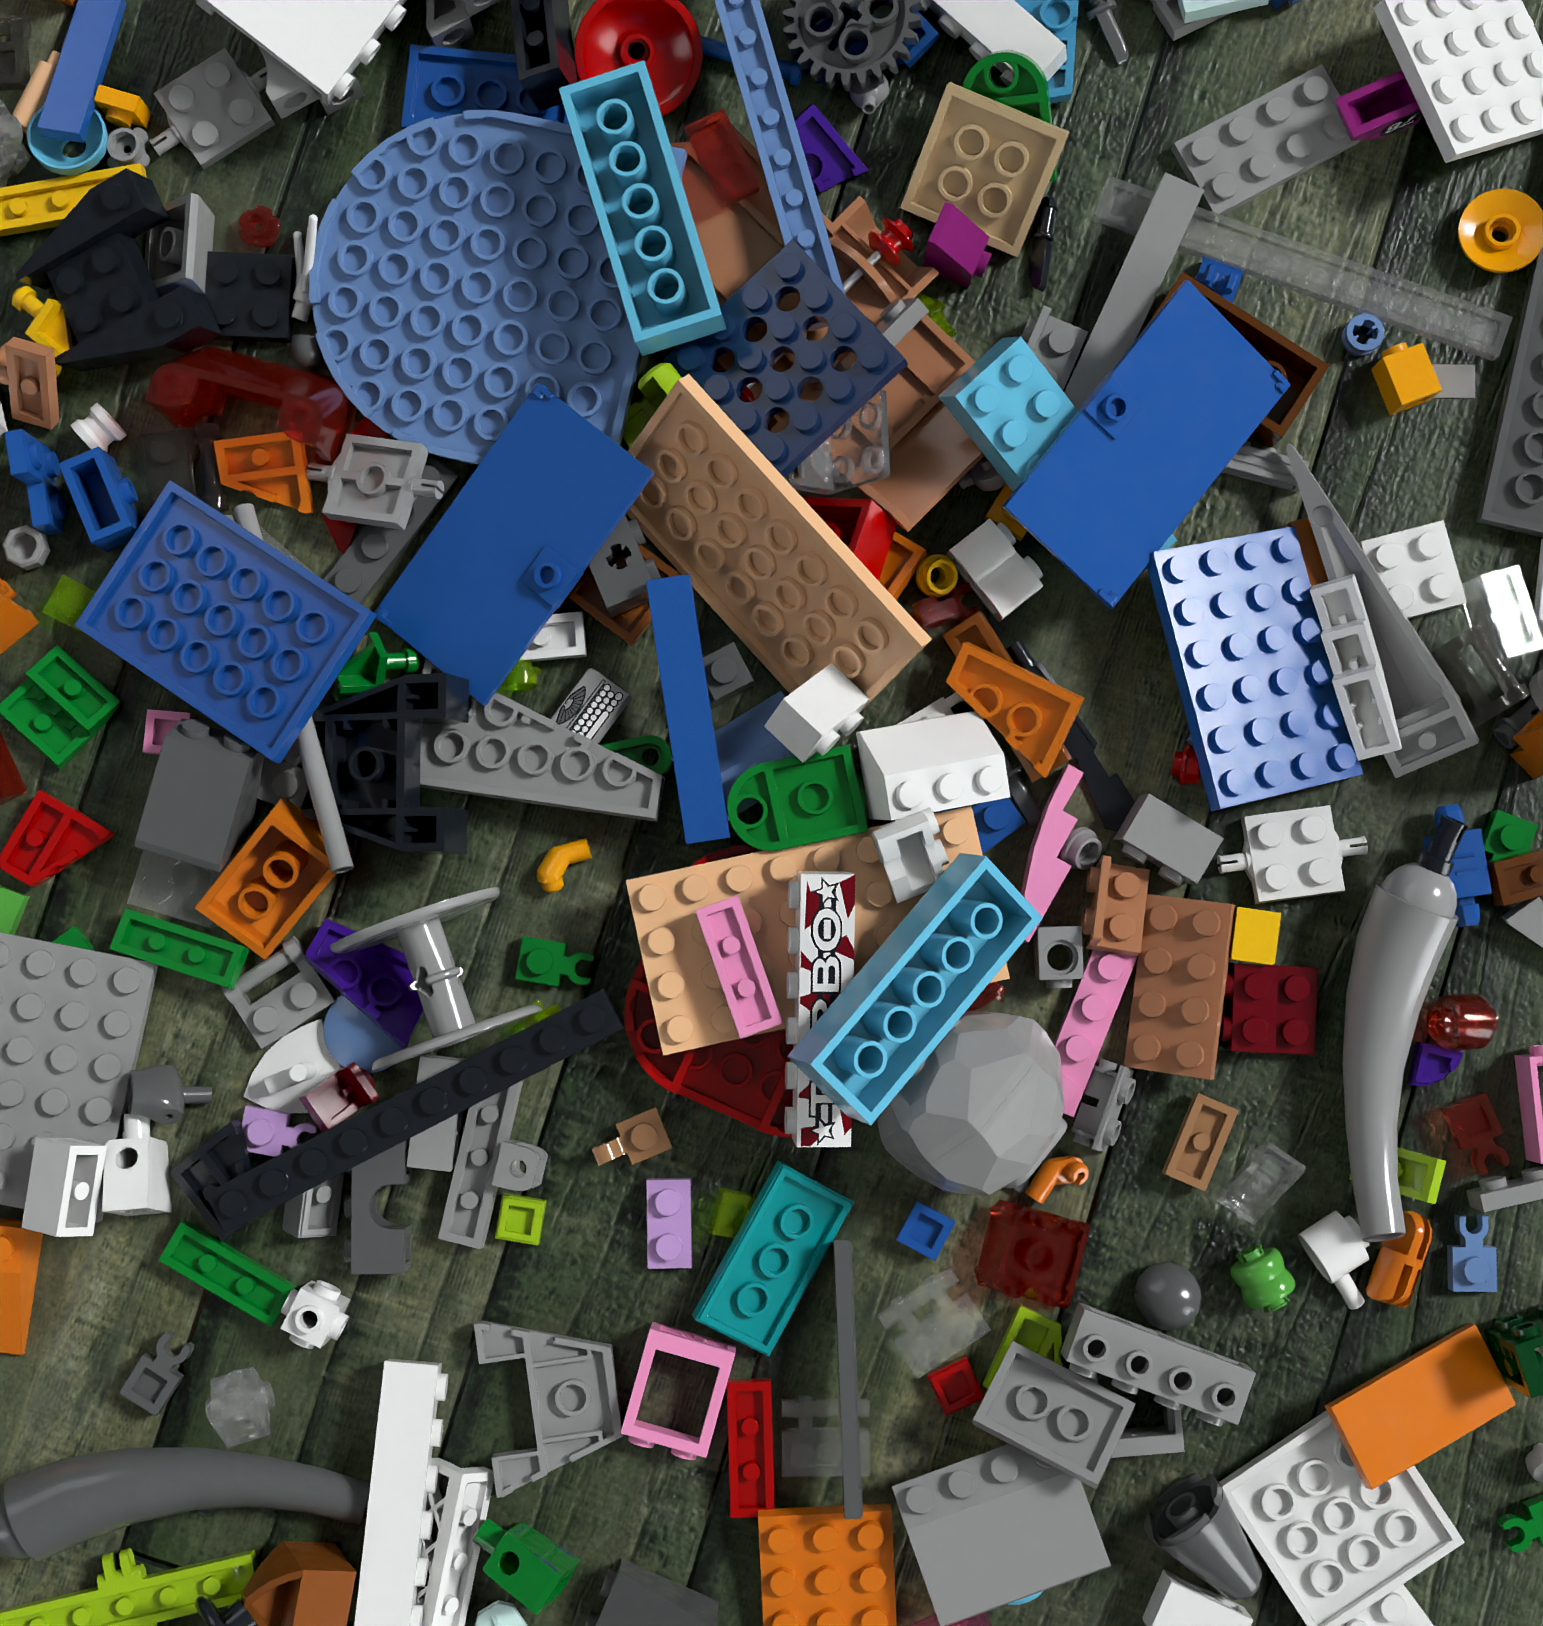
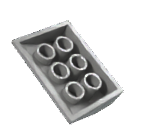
M1011 1444L892 1486L940 1626H949L1111 1567L1081 1481Z

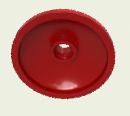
M596 0L584 14L579 24L574 44L575 65L581 81L644 60L662 116L673 111L685 101L698 80L702 66L703 50L698 27L690 12L679 0ZM634 42H639L643 46V53L639 58H631L628 54V48Z

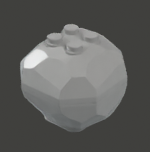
M966 1011L876 1119L880 1138L886 1151L914 1175L942 1190L959 1194L986 1196L1002 1187L1015 1188L1020 1186L1034 1173L1061 1139L1067 1128V1122L1062 1118L1064 1098L1060 1054L1045 1030L1033 1019L998 1012Z

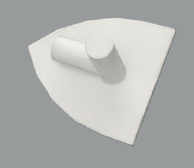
M321 1018L301 1026L276 1042L264 1054L252 1072L243 1097L265 1108L276 1111L308 1113L299 1098L337 1069L341 1068V1065L332 1057L326 1046L323 1019Z

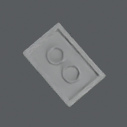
M1012 1341L973 1418V1425L1097 1489L1136 1403Z

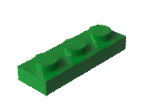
M127 908L124 910L109 948L117 953L147 961L233 991L250 950L244 946Z
M187 1220L180 1222L158 1260L270 1327H273L281 1316L282 1307L290 1292L298 1287Z

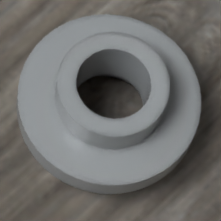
M1087 827L1077 828L1069 834L1061 849V860L1071 865L1072 869H1088L1099 859L1102 844L1098 840L1096 833Z

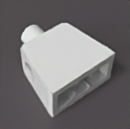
M124 1114L123 1139L107 1140L105 1143L107 1149L104 1162L102 1212L124 1216L172 1213L166 1141L150 1137L149 1118L140 1115Z

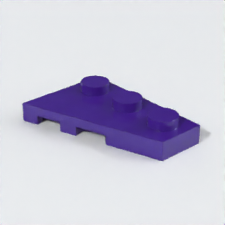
M809 104L794 119L816 193L827 190L835 184L868 170L814 104Z
M325 918L305 954V961L402 1049L407 1048L424 1016V1011L417 991L409 990V985L413 983V979L404 953L383 943L352 952L334 953L331 951L330 945L356 931Z

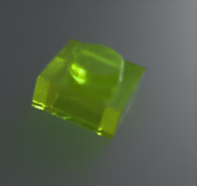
M62 575L42 612L84 633L74 625L96 591Z
M719 1187L709 1231L713 1235L735 1238L758 1195Z

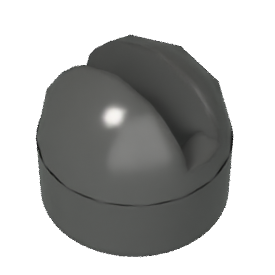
M292 335L290 350L293 359L299 366L313 368L322 362L323 355L315 336Z

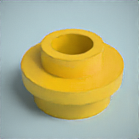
M940 554L929 555L917 567L916 583L920 591L925 595L936 598L943 597L950 593L957 583L958 572L956 566L947 556ZM934 568H937L939 578L935 583H932L931 572Z

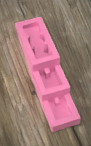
M1070 764L1062 769L1043 808L1029 849L1020 891L1023 897L1042 917L1045 915L1072 867L1057 858L1078 820L1063 811L1084 772ZM1037 925V926L1034 928V930L1029 934V936L1024 940V943L1030 941V939L1032 938V936H1033L1034 932L1036 931L1038 925Z

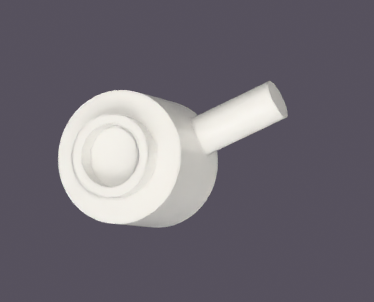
M1333 1211L1299 1233L1298 1239L1319 1272L1330 1284H1335L1348 1308L1354 1310L1361 1307L1365 1300L1349 1272L1369 1260L1365 1248L1370 1246L1369 1242L1362 1241L1360 1227L1351 1216L1348 1215L1343 1218L1337 1211Z

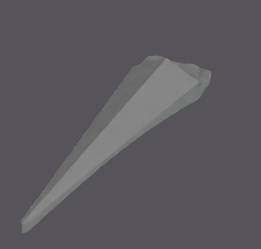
M1288 443L1286 452L1328 580L1331 581L1355 574L1380 657L1402 745L1401 750L1384 754L1395 778L1478 744L1479 738L1460 702V697L1295 447Z

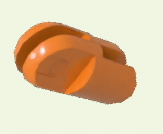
M1403 1211L1406 1229L1405 1236L1382 1242L1366 1287V1293L1371 1299L1399 1308H1407L1410 1305L1432 1240V1228L1429 1220L1415 1211Z

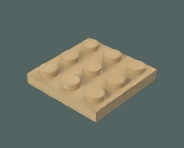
M949 82L943 93L900 208L936 223L944 203L948 202L958 208L989 236L987 245L1018 257L1070 132Z

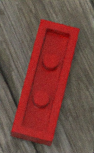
M771 1378L728 1379L730 1518L758 1517V1510L775 1509Z

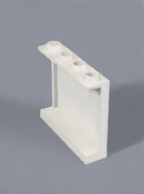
M196 0V4L208 14L212 15L214 11L322 94V102L327 106L335 96L341 100L347 94L355 81V78L351 75L360 62L364 65L370 63L381 46L377 39L386 28L392 32L401 22L407 11L402 7L407 0Z

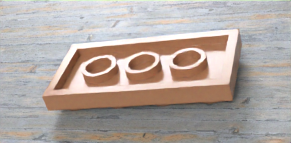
M1147 894L1141 952L1137 960L1127 1037L1125 1067L1214 1080L1236 905Z

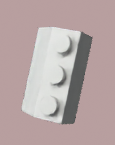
M976 711L856 732L869 819L896 820L929 807L933 812L1010 797L1004 753L984 720Z

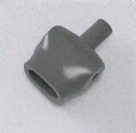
M156 1065L129 1072L127 1086L129 1115H140L160 1124L169 1125L178 1122L182 1118L185 1104H211L212 1087L183 1086L178 1069L172 1065Z

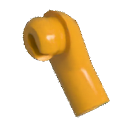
M587 838L549 849L538 867L536 875L537 881L541 883L544 891L555 893L561 890L564 886L563 875L568 865L592 859Z

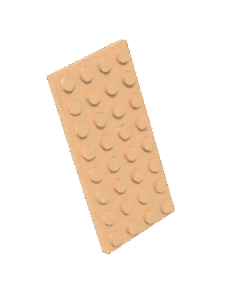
M689 374L679 379L627 451L655 474L626 514L631 520L636 518L641 531L681 575L690 574L692 587L789 693H792L832 663L870 698L862 708L863 710L932 639Z
M972 806L934 814L940 832L934 834L933 837L934 840L940 839L949 864L942 866L943 871L948 868L960 853L983 856ZM880 826L870 827L868 832L785 850L759 851L626 880L663 1055L740 1039L695 912L697 909L737 895L739 897L783 1024L749 1036L785 1029L786 1018L794 1017V999H787L786 980L787 972H795V954H788L787 931L788 927H795L796 909L788 908L789 881L796 882V871H850L855 874L854 977L926 894L925 892L900 903L896 902L889 886V878L883 863H880L871 835ZM1005 963L990 983L1010 979L1007 963Z

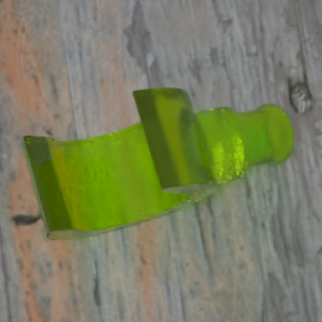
M922 290L915 298H918L929 310L927 315L951 338L956 336L958 330L953 329L948 324L942 313L946 306L940 300L934 303Z

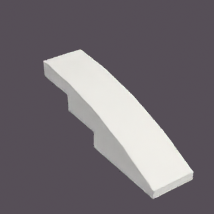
M1355 574L1312 586L1310 593L1323 630L1321 638L1334 675L1332 683L1358 761L1401 750L1402 745L1384 672Z

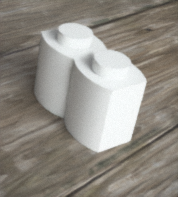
M989 518L951 548L946 556L953 561L958 573L973 588L982 603L1000 622L1043 587L1039 580L1043 577V574L1029 556L1023 559L1015 551L1012 545L1016 543V540L1010 530L1003 523L1000 522L996 525Z

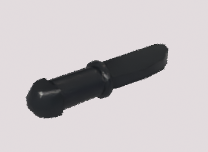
M1051 195L1043 197L1038 208L1036 233L1033 234L1035 241L1029 266L1031 285L1041 292L1046 289L1052 250L1051 242L1054 241L1055 213L1058 211L1057 201Z

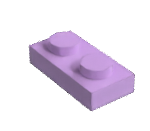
M648 1178L646 1180L648 1269L692 1268L691 1178Z

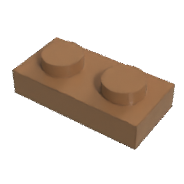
M1195 1092L1162 1173L1206 1191L1239 1110Z

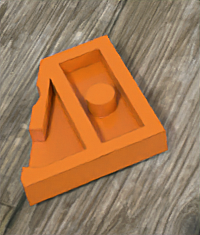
M302 430L214 441L222 485L254 494L256 497L270 502H277L297 509L304 514L315 513L311 481L306 476L308 463Z

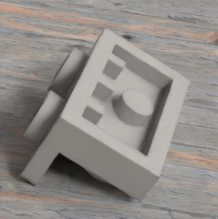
M1044 305L1039 318L1030 315L1021 337L1028 342L1029 348L1063 391L1088 331L1050 316L1052 308Z

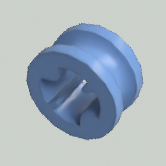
M1362 313L1356 315L1349 321L1341 333V342L1344 349L1353 356L1363 357L1371 354L1384 339L1385 330L1383 324L1372 314ZM1361 326L1369 329L1366 335L1372 334V338L1368 339L1365 344L1356 341L1359 335L1353 336V332H1356Z

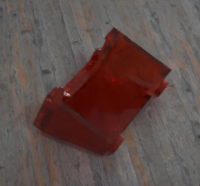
M214 346L198 348L158 368L151 378L145 401L172 425L194 432L197 426L196 422L202 417L210 414L222 416L227 397L279 410V424L287 437L296 442L310 445L314 450V461L317 464L329 466L333 465L341 453L355 410V405L347 398L332 377Z

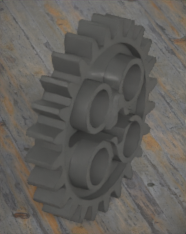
M789 0L790 4L795 8L783 10L785 20L793 23L783 28L786 38L793 40L788 45L792 55H800L797 60L800 68L804 70L812 66L810 75L814 81H817L826 74L825 81L830 89L833 88L838 79H841L847 92L850 91L853 80H859L863 90H867L868 77L874 76L880 84H883L884 77L882 71L886 68L892 73L898 74L899 71L895 60L897 58L907 61L911 59L905 45H918L919 43L918 35L911 29L923 27L921 16L914 14L922 9L921 0ZM889 5L893 7L892 12L883 19H877L872 16L879 6ZM858 14L861 17L858 21L850 19L848 23L845 20L848 16L855 18ZM823 18L833 20L832 26L824 32L813 30L819 20ZM839 41V45L835 50H829L831 46ZM857 41L868 43L866 50L860 55H850L847 53L849 47Z

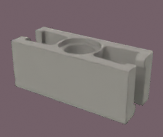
M429 1054L420 1056L417 1084L465 1059ZM464 1111L411 1137L407 1167L451 1172L455 1168L459 1152Z

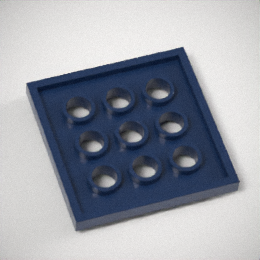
M793 239L720 306L726 330L680 344L663 360L665 363H671L681 377L689 374L784 478L908 365L900 352ZM786 294H800V302L795 309L787 312L779 309L780 301ZM817 322L828 324L827 333L821 340H807V331L813 324ZM754 324H767V333L761 340L757 342L747 341L748 330ZM787 352L795 355L794 364L790 369L784 372L774 370V362L779 355ZM844 352L856 354V361L849 370L840 372L834 369L835 360L840 354ZM725 353L734 354V364L728 371H715V362L719 356ZM813 382L822 384L823 390L817 400L813 402L802 401L801 393L805 386ZM751 383H760L762 386L760 396L753 402H743L741 399L743 389ZM778 413L789 414V424L783 431L778 433L769 431V421L774 415Z

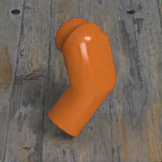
M1071 1155L1049 1158L1042 1163L1024 1193L1039 1203L1044 1204L1055 1185L1073 1183L1075 1186L1085 1183L1089 1176L1088 1167L1080 1158Z

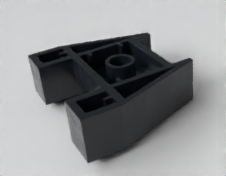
M127 168L91 188L15 274L18 281L45 290L53 286L79 343L56 356L55 364L83 372L184 355L222 334L204 295L180 286L160 297L134 239L168 220L169 217L152 180Z
M448 673L407 674L314 711L312 714L314 724L325 726V765L344 831L402 852L418 854H467V810L450 807H420L421 724L468 723L469 679ZM302 809V816L317 821L314 809Z

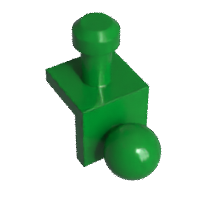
M368 632L366 647L346 662L335 679L336 685L333 689L334 702H339L383 684L386 670H402L404 674H414L420 665L419 654L414 648H403L401 653H386L378 633Z

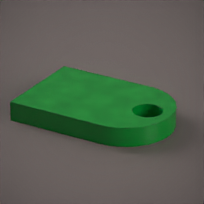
M1013 50L996 51L980 59L968 72L962 87L1052 124L1047 79L1041 67L1029 56ZM1006 62L1011 65L1014 70L1012 84L1003 87L993 82L991 68L995 63ZM1055 167L1049 182L1057 180V167Z
M849 744L831 748L823 756L816 752L803 763L796 756L752 766L736 779L728 796L727 810L732 828L740 839L758 850L779 851L868 832ZM754 799L762 805L763 816L757 823L745 824L738 818L737 809L742 801Z

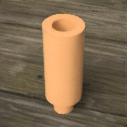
M52 50L47 62L38 61L9 119L10 124L26 134L32 117L45 104L61 54L57 51Z

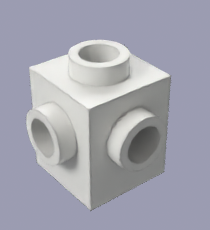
M311 1280L301 1287L299 1291L293 1289L290 1292L281 1310V1313L286 1315V1318L280 1329L290 1333L289 1339L301 1347L313 1349L316 1346L321 1348L331 1339L337 1341L349 1319V1316L344 1314L351 1299L341 1295V1290L330 1283L317 1280V1282ZM306 1311L314 1312L317 1316V1322L304 1316Z

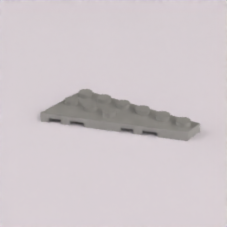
M427 658L425 659L423 674L444 673ZM495 693L487 705H482L469 694L468 723L421 724L420 787L658 822L665 778L662 775L617 752L614 753L594 743L591 739L575 733L499 693Z

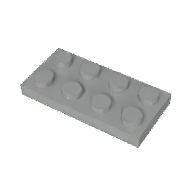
M1322 64L1173 144L1171 150L1189 182L1204 189L1200 201L1211 221L1224 216L1361 141H1351L1333 103L1336 98L1341 96Z

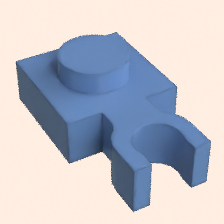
M1454 1214V1227L1460 1236V1245H1447L1448 1289L1453 1292H1497L1496 1247L1483 1245V1239L1487 1235L1489 1228L1488 1216L1476 1214L1477 1227L1473 1231L1468 1232L1465 1226L1466 1216Z

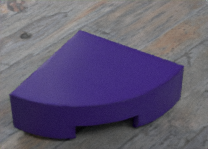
M1416 1041L1407 1084L1427 1086L1442 1080L1457 1068L1462 1059L1463 1052Z

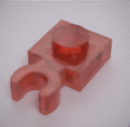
M1486 1092L1475 1093L1441 1108L1458 1149L1467 1150L1472 1147L1471 1165L1476 1173L1483 1176L1489 1174L1484 1161L1486 1156L1491 1153L1494 1154L1500 1166L1506 1167L1510 1165L1507 1152L1502 1147L1495 1145L1493 1141L1494 1137L1504 1132Z

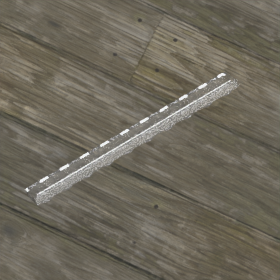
M1108 175L1092 221L1136 236L1156 192ZM1198 206L1177 249L1201 259L1203 257L1210 258L1243 270V274L1354 313L1372 314L1383 323L1491 361L1499 357L1513 318L1512 316Z

